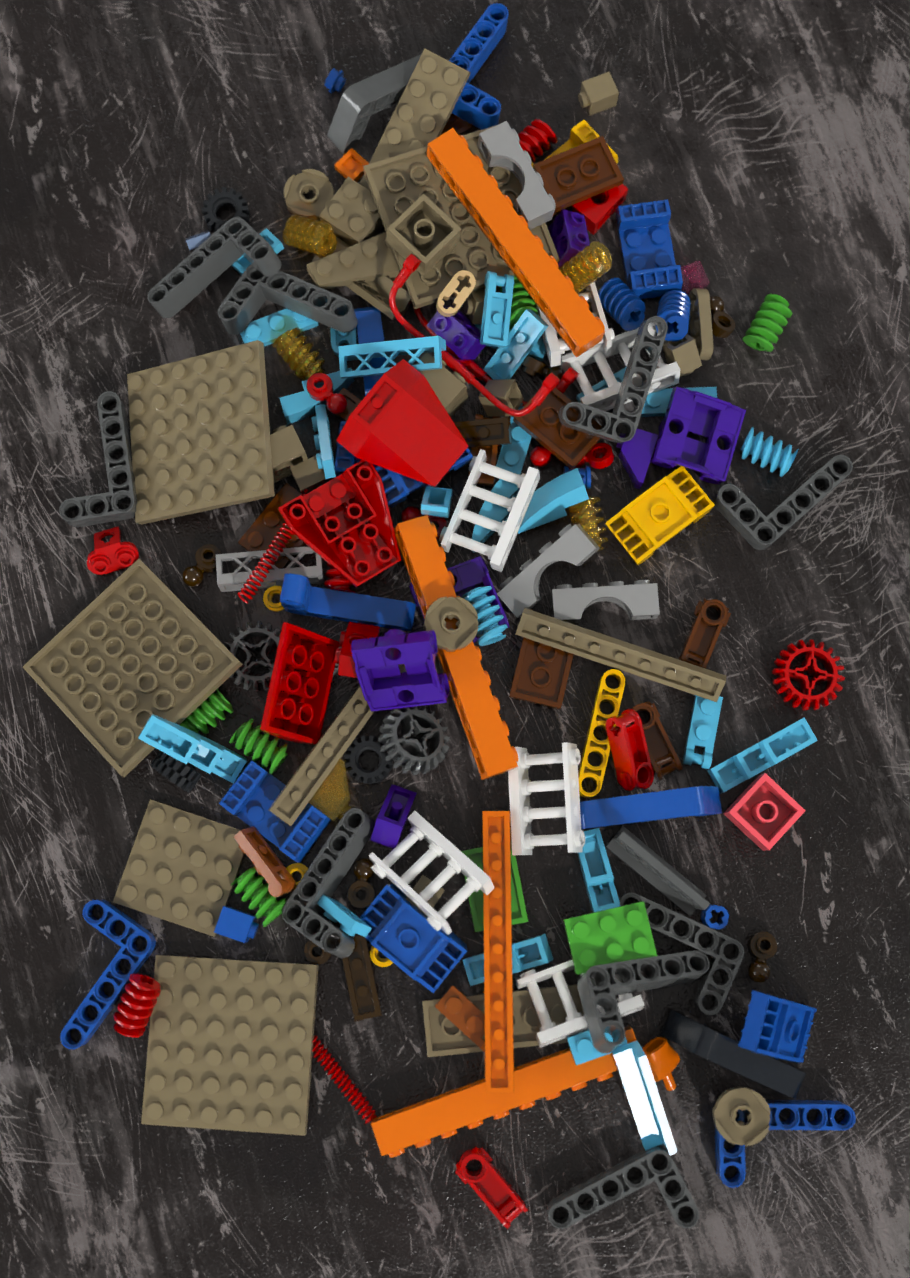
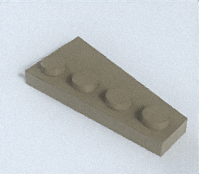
M386 232L307 264V271L316 286L323 289L351 285V282L364 280V282L375 281V278L383 276L393 278L399 274L400 268L392 247L386 242Z

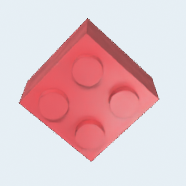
M764 773L758 775L723 814L762 851H767L777 843L806 810Z

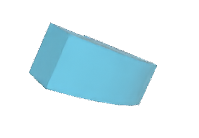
M340 371L326 374L332 380L333 393H339L342 388L347 389L354 382V378H340ZM308 380L302 381L304 391L280 397L287 425L315 414V405L325 404L327 406L326 400L316 401L310 397L307 390ZM319 382L315 385V387L321 388L324 385V383Z
M578 468L558 476L534 492L518 534L567 516L565 508L589 499Z
M499 479L491 492L511 499L518 495L520 489L517 488L516 484ZM484 501L479 515L502 523L503 520L506 521L510 512L507 511V508ZM475 524L472 539L485 543L495 531Z
M426 486L421 503V514L448 518L451 510L453 490Z
M600 829L584 831L585 845L582 847L583 852L577 854L592 913L619 907L620 901Z
M546 933L512 943L513 974L554 960ZM484 952L463 959L470 986L483 983Z

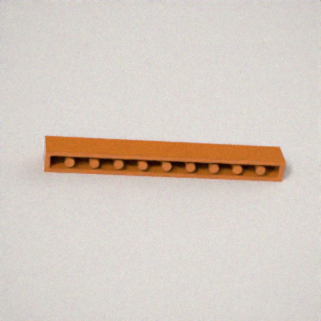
M454 128L429 142L427 145V158L576 358L601 342L605 334L603 322L599 317H594L589 310L586 299L583 296L579 297L574 290L571 279L561 273L556 259L552 255H548L543 249L541 239L537 235L532 234L526 219L522 215L517 214L511 199L506 194H502L496 179L491 174H487L481 159L476 154L473 155L469 150L466 139L461 134L458 135Z
M428 515L398 523L394 529L396 540L425 619L428 608L437 599L446 596H460H456L453 587L455 586L454 576L451 571H447L445 551L442 546H438L436 540L437 530L435 524L429 521ZM448 618L444 619L447 623L445 626L447 629L453 628L456 630L458 628L456 626L458 621L456 618L451 620ZM472 641L465 648L455 650L454 652L438 648L437 655L443 672L447 674L449 689L481 779L484 780L518 767V754L515 747L509 743L507 737L509 736V729L506 722L500 718L498 712L500 711V704L497 697L491 693L489 687L491 685L490 676L482 668L480 662L482 655L479 647L474 645Z
M630 1026L624 1027L627 1043L636 1041L633 1029ZM569 1047L514 1067V1094H486L484 1078L374 1118L371 1125L381 1156L388 1154L389 1158L403 1154L405 1152L404 1148L415 1144L416 1148H420L430 1144V1139L441 1135L443 1139L457 1134L456 1129L466 1125L468 1129L478 1127L483 1124V1119L493 1116L494 1119H500L510 1114V1109L518 1106L520 1110L530 1108L535 1105V1100L545 1097L546 1100L555 1099L562 1095L560 1091L570 1087L572 1091L582 1089L587 1086V1081L597 1078L598 1082L613 1077L612 1072L618 1069L612 1053L576 1065Z

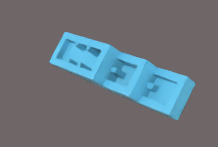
M154 714L151 715L138 739L185 764L190 763L209 774L213 772L231 783L235 782L247 762V758Z
M802 718L707 770L715 786L719 787V793L722 794L818 740L806 719Z

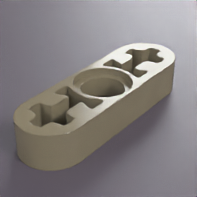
M693 288L689 293L691 301L689 315L690 336L695 339L700 359L709 360L713 354L710 295L707 289Z

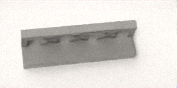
M309 546L284 548V552L273 549L279 552L281 556L288 557L292 562L286 568L279 569L275 565L263 560L272 566L269 574L261 569L259 570L267 578L255 573L264 580V582H260L255 577H252L253 580L261 584L260 587L249 581L250 584L258 589L269 588L275 585L282 586L284 574L292 573L307 577L311 584L324 583L322 557ZM266 550L216 554L217 585L220 591H241V588H244V584L247 583L246 580L250 579L249 575H253L252 570L247 565L252 559L264 557L263 554L266 553ZM268 551L270 554L274 555L275 557H277V558L279 557V556H276L275 554H273L271 551ZM316 553V566L305 567L299 562L305 554ZM222 561H235L240 565L233 573L223 574Z

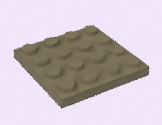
M150 799L113 902L216 937L217 933H214L220 913L223 906L228 904L234 887L231 884L236 880L245 856L234 838L240 829Z

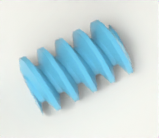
M751 427L740 449L742 451V459L745 460L749 455H752V464L761 459V468L770 463V472L773 473L779 467L780 477H783L790 469L799 449L793 454L791 444L782 449V440L772 445L773 436L770 435L764 441V432L760 431L756 436H753L754 428Z
M491 586L475 588L462 596L477 611L478 632L476 636H481L478 639L479 646L493 644L507 636L502 634L508 628L507 624H498L504 616L494 614L500 608L499 605H490L496 599L495 595H486L492 589Z

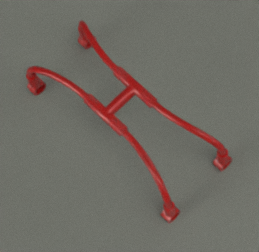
M411 254L406 258L403 268L393 281L394 284L389 294V305L399 323L416 338H421L425 336L401 315L395 302L398 289L402 288L411 273L421 263L415 255ZM420 308L414 309V312L420 323L423 325V327L432 336H437L427 326L428 322L423 316ZM447 345V352L441 351L442 360L450 369L459 373L468 384L471 383L500 410L517 417L525 416L537 406H540L554 388L564 393L579 375L572 367L563 374L561 380L553 373H550L543 381L538 392L531 399L530 405L522 410H515L499 401L475 379L476 376L479 380H483L486 383L488 380H492L487 376V372L473 360L460 359Z

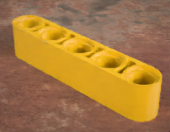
M617 669L606 671L599 681L578 771L579 795L584 798H591L597 795L602 788L610 753L608 736L603 741L596 739L594 729L602 727L606 730L605 724L607 719L613 716L618 717L625 687V677ZM609 676L615 677L619 682L618 688H609L605 683V679ZM609 702L613 707L612 714H603L599 708L600 703ZM593 752L600 755L601 764L596 767L589 764V753ZM585 778H590L595 783V790L591 793L585 792L582 788V781Z

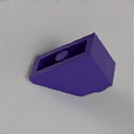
M638 428L631 440L617 443L616 447L621 449L618 457L634 487L641 489L658 435ZM620 433L619 437L624 438L626 434Z
M393 784L391 785L377 817L370 841L392 849L398 845L416 797V792Z

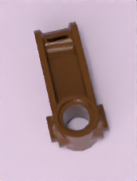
M705 598L703 601H698L693 613L696 617L678 660L706 669L721 629L726 627L731 615L728 612L729 608L723 602L716 599L707 600ZM707 608H713L717 611V620H711L706 616Z
M647 701L632 707L631 709L636 712L638 710L644 711L648 717L646 724H642L656 780L659 782L663 776L676 770L678 772L682 771L681 762L659 720L660 714L655 704ZM668 762L670 763L669 765L661 768L662 765Z

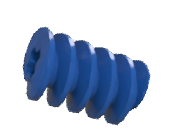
M620 278L609 279L598 290L602 307L624 330L632 331L640 327L645 318V303Z
M681 290L667 291L659 300L657 316L663 318L667 323L666 341H679L688 332L691 301L689 296Z

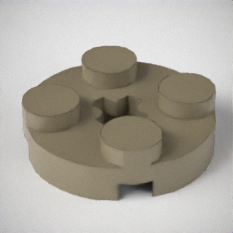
M305 169L296 176L295 174L292 175L284 187V197L288 211L303 220L319 221V215L334 196L333 186L329 182V178L324 173L314 169ZM313 190L315 197L306 199L303 193Z
M441 597L428 608L423 627L425 631H435L438 648L454 652L455 650L465 648L475 638L478 632L477 611L464 598ZM448 618L451 620L456 618L458 620L456 622L458 628L456 630L453 628L447 629L445 627L447 623L444 619Z
M738 1086L726 1090L717 1099L712 1110L714 1124L718 1132L728 1142L749 1146L760 1142L766 1136L770 1127L771 1113L768 1103L758 1092L744 1086ZM739 1109L742 1111L748 1110L749 1113L746 1115L748 1121L746 1123L742 1121L736 1122V1112Z

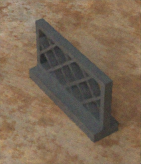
M624 826L617 831L605 846L686 915L691 916L696 909L706 910L710 905L704 899L707 896Z

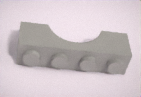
M505 121L479 133L477 146L488 166L505 168L518 178L522 193L515 201L514 210L518 215H522L526 219L529 230L552 220L556 208L554 198L545 191L543 179L539 172L534 171L529 153L526 150L523 151L520 146L516 130L514 128L511 129L508 122Z
M569 524L558 533L560 538L556 542L552 543L550 541L539 550L541 555L534 561L532 559L526 561L519 568L520 574L515 578L510 576L500 585L502 590L497 595L517 618L521 617L524 608L531 610L541 601L539 580L548 566L558 561H566L576 566H581L600 549L580 524H575L574 526Z
M638 580L634 582V585H624L622 581L608 583V586L599 587L598 583L582 584V588H572L570 584L557 585L556 589H552L550 594L552 617L571 624L579 623L583 612L590 605L602 601L619 605L627 613L630 620L656 619L660 615L657 583L650 584V580Z

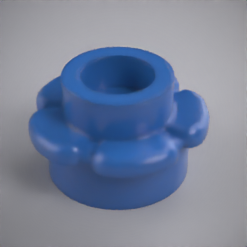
M334 68L328 74L324 86L329 89L330 93H334L335 90L340 92L346 79L343 77L344 72L342 70L339 72Z

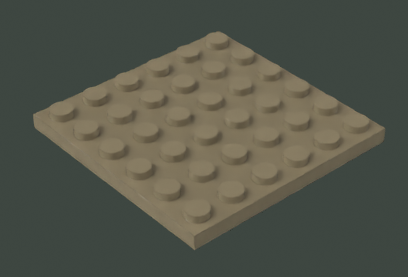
M492 127L463 135L468 143L469 150L473 155L476 154L481 159L484 170L488 175L491 174L496 179L499 190L503 195L506 194L511 199L514 208L516 199L522 193L518 178L505 168L489 167L477 146L479 133ZM427 147L363 166V172L386 233L387 228L423 193L462 229L459 242L424 277L415 270L405 281L414 309L436 303L439 295L453 276L461 270H467L474 275L476 285L473 291L485 287L487 271L496 272L499 276L509 274L515 277V274L427 158ZM546 223L531 229L532 234L537 235L541 239L546 253L552 255L558 262L560 259ZM392 248L401 271L405 259ZM466 278L462 281L458 279L460 283L456 290L460 292L464 286L468 287V280Z
M256 340L127 374L132 467L137 496L136 523L147 524L275 496L263 342Z
M138 559L34 655L23 668L122 777H125L155 749V747L138 739L152 714L180 725L243 664Z
M156 955L154 980L160 984L161 993L150 1016L141 1124L305 1136L308 1125L319 965Z

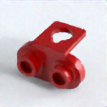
M119 527L97 532L94 534V551L87 557V567L92 573L97 575L130 567L139 558L138 548L131 542H121ZM114 535L110 538L109 542L101 541L105 536Z

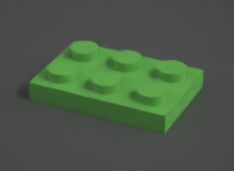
M511 842L512 925L528 922L516 856L512 855ZM483 847L461 851L483 871ZM479 890L478 892L474 891L468 897L475 932L484 931L483 892Z
M644 901L563 919L576 975L585 973L590 967L595 965L657 956Z

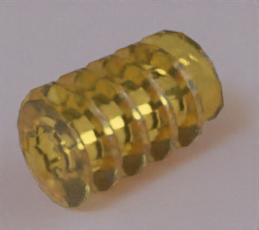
M298 214L292 215L287 220L283 232V240L286 245L324 257L331 255L335 251L337 238L330 224Z
M593 241L590 243V246H586L583 251L578 252L576 256H573L558 269L564 276L566 275L571 279L574 290L578 294L611 269L612 257L605 245L598 241Z
M296 327L279 336L275 340L273 347L277 348L276 351L279 355H283V360L289 363L290 369L295 371L296 376L302 378L301 381L308 380L313 374L325 372V369L322 368L325 359L315 360L319 355L318 350L309 352L313 344L307 343L303 345L307 337L302 335L297 338L300 329Z
M589 496L588 500L569 507V512L574 514L570 520L573 524H580L600 547L598 551L604 549L601 544L607 542L608 538L600 537L599 535L606 531L605 527H598V524L603 522L604 518L596 517V514L601 512L602 508L594 507V504L599 502L600 498Z

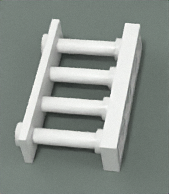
M587 260L582 266L581 272L566 274V276L571 279L573 284L584 281L587 292L579 293L578 295L579 297L583 296L587 302H590L592 314L594 317H599L604 324L605 334L602 341L598 344L603 343L605 355L607 356L611 355L612 344H615V335L613 328H608L597 292L594 266L590 267ZM536 304L538 316L549 325L542 334L550 366L561 365V354H565V351L570 350V348L562 338L558 339L556 334L558 332Z
M649 323L648 332L652 336H656V325ZM639 327L615 336V344H612L611 355H605L602 343L593 346L577 358L572 351L561 356V368L564 370V373L570 367L579 373L576 379L584 394V397L581 398L582 404L603 411L614 408L622 382H617L606 358L620 353L627 367L631 355L629 349L633 348ZM661 355L659 356L647 395L679 383L680 368L677 362L665 364ZM596 362L608 388L594 391L582 367ZM634 373L632 383L636 387H640L642 385V377ZM626 399L624 401V404L631 402L632 400Z
M480 449L478 456H473L470 462L469 471L471 473L448 527H444L441 531L439 541L444 551L448 553L453 543L486 555L490 560L491 568L502 572L540 480V474L538 469L532 467L528 468L526 474L522 473L519 475L486 463V452ZM481 473L516 484L517 488L520 489L517 497L510 499L477 487L476 485ZM474 496L507 508V511L510 512L507 521L503 520L501 523L466 510L471 497ZM465 520L498 532L500 538L497 545L489 546L457 534L461 521Z
M566 742L562 743V752L529 755L527 748L515 747L518 754V767L508 771L512 855H532L534 846L568 845V853L583 852L582 847L585 845V834L581 830L578 765L580 764L581 756L577 744ZM563 763L564 779L532 782L529 780L528 768L530 765ZM565 790V806L532 808L530 806L529 795L532 792ZM566 817L567 834L533 835L531 833V822L533 819Z
M414 811L408 817L412 826L410 833L383 860L378 858L373 852L369 855L374 864L371 869L381 879L386 876L428 916L426 920L436 931L442 929L449 935L452 930L446 919L474 891L478 892L481 890L484 894L488 895L494 889L491 878L420 814ZM425 839L429 843V849L401 877L390 869L418 840L422 841ZM436 857H445L448 860V866L418 895L408 884ZM461 872L467 877L465 880L467 883L438 912L435 911L427 901L455 873L458 875Z
M573 960L537 973L535 969L522 973L520 975L521 979L517 980L518 990L528 988L540 1020L541 1032L536 1034L540 1048L573 1034L588 1030L585 1015L582 1016L581 1012H577L563 975L574 970ZM615 974L616 979L623 983L622 978ZM550 978L554 980L568 1016L565 1018V1023L557 1026L555 1022L551 1021L537 984ZM589 978L590 982L597 987L595 980ZM632 993L619 994V998H617L621 1017L640 1011L645 1005L641 995L633 997ZM597 1005L598 1010L605 1014L604 1008Z

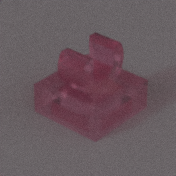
M700 260L681 267L682 290L686 294H689L693 288L702 289L709 285L710 282Z

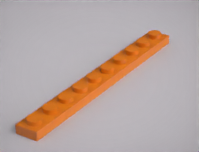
M483 811V871L491 878L494 889L488 895L483 893L486 1094H514L510 811Z

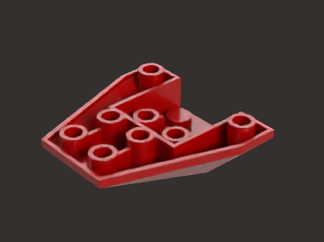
M404 359L383 374L350 414L336 442L360 460L432 487L437 486L469 447L425 376Z
M361 460L347 468L336 478L304 496L300 495L278 508L290 530L355 587L401 561L383 482L371 463Z

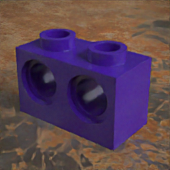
M562 209L548 227L560 259L557 262L558 269L576 273L592 255L585 217L577 212Z
M443 306L445 309H448L449 307H452L454 309L453 306ZM460 310L451 317H445L437 311L427 324L437 336L446 340V345L460 359L475 360L486 346L480 344L481 331Z

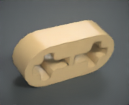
M467 270L458 271L441 292L436 302L437 311L445 317L454 316L470 296L476 285L475 277L471 272ZM466 278L468 280V287L464 286L458 292L456 290L460 283L458 279L462 281ZM452 295L456 298L452 304L454 309L452 307L445 309L443 307V299L448 301Z

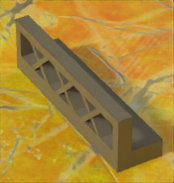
M337 236L332 237L325 252L316 254L312 262L350 246ZM377 277L375 281L364 282V280H360L347 285L349 289L392 320L396 319L389 305V294L394 284V277ZM405 285L398 289L395 297L396 306L402 316L405 315L412 303Z

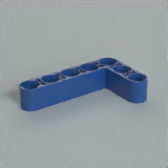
M500 3L491 4L449 60L470 72V76L452 113L481 130L499 124L501 104L496 98L469 83L506 32L509 13L507 7Z
M374 306L354 309L358 321L356 327L359 344L383 342L384 335L380 310ZM385 357L372 358L369 364L375 369L381 368L387 359ZM383 375L363 377L365 396Z
M292 573L284 574L280 595L282 606L290 613L368 624L388 629H399L401 631H412L416 604L411 602L313 587L307 577Z
M698 786L580 802L581 829L679 817L722 814L719 787Z
M106 900L89 901L83 908V917L87 923L121 946V948L63 1028L60 1040L62 1045L68 1049L79 1048L90 1041L124 993L125 986L131 983L129 980L130 975L139 972L156 947L155 936L150 931ZM97 904L101 905L104 910L103 916L99 920L93 916V908ZM118 920L123 921L125 924V931L122 935H118L114 930V925ZM139 936H143L147 940V947L144 951L136 947V940ZM123 959H127L131 964L128 974L120 970V962ZM106 982L114 985L115 990L111 997L107 996L103 991V986ZM93 1005L97 1008L98 1016L96 1019H91L88 1016V1006ZM73 1028L81 1032L80 1042H74L71 1039Z
M766 1100L771 1113L769 1130H848L854 1125L856 1119L853 1109L841 1101ZM783 1108H789L790 1117L788 1120L781 1122L779 1120V1112ZM812 1108H816L817 1118L812 1122H808L806 1118L807 1112ZM843 1108L845 1117L842 1121L836 1122L834 1114L838 1109ZM739 1109L736 1112V1122L742 1121L746 1123L748 1121L746 1115L749 1112L747 1109L744 1111ZM715 1126L716 1174L726 1186L731 1188L739 1187L744 1182L746 1175L745 1145L735 1144L732 1149H724L725 1138L722 1137ZM728 1166H736L735 1176L729 1179L725 1178V1169Z

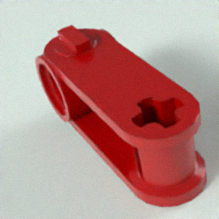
M626 709L620 716L608 718L605 724L617 781L628 791L636 788L647 789L653 783L654 770L651 765L642 721L635 710Z
M476 1146L473 1149L466 1150L462 1154L460 1161L455 1165L457 1168L455 1173L464 1184L468 1183L497 1219L508 1229L511 1226L510 1222L520 1213H526L529 1210L528 1207L491 1163L493 1159L483 1147L479 1149ZM472 1159L481 1162L480 1169L474 1172L466 1168L467 1163Z

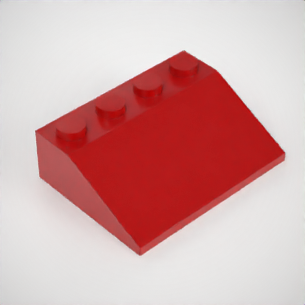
M283 622L260 730L291 742L316 745L321 736L335 668L336 649L339 648L338 641Z

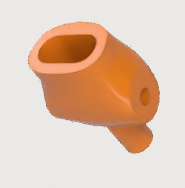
M654 1038L643 1047V1051L646 1054L654 1081L663 1080L666 1090L672 1091L676 1088V1084L671 1072L678 1065L680 1057L672 1046L669 1045L666 1038Z

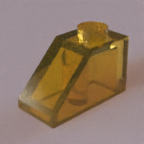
M339 759L308 802L334 822L338 818L341 819L352 808L349 806L352 800L345 762L342 759Z

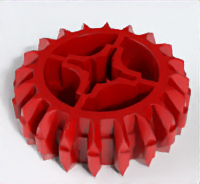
M812 639L807 644L803 640H799L797 647L793 643L787 646L788 651L782 650L779 653L782 659L777 658L774 661L780 667L772 670V674L779 675V678L773 680V684H781V688L776 691L777 694L785 692L787 695L783 701L788 702L794 699L792 707L797 708L801 703L802 710L804 711L808 710L810 705L813 710L819 709L820 704L824 707L828 706V699L835 700L837 698L834 691L839 692L843 688L837 682L845 680L843 675H838V672L844 670V666H836L835 662L840 660V657L835 656L832 658L830 654L833 652V648L830 647L824 651V643L820 642L815 647V642ZM805 655L801 668L789 669L792 660L796 656ZM816 658L824 665L826 671L818 668ZM808 670V674L815 677L808 680V676L804 675L803 672ZM790 679L796 680L799 683L801 692L795 689ZM827 681L824 690L819 695L811 696V690L814 689L816 682Z

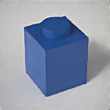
M223 906L214 933L247 943L249 938L254 939L259 923L255 922L257 918L253 914L230 906Z

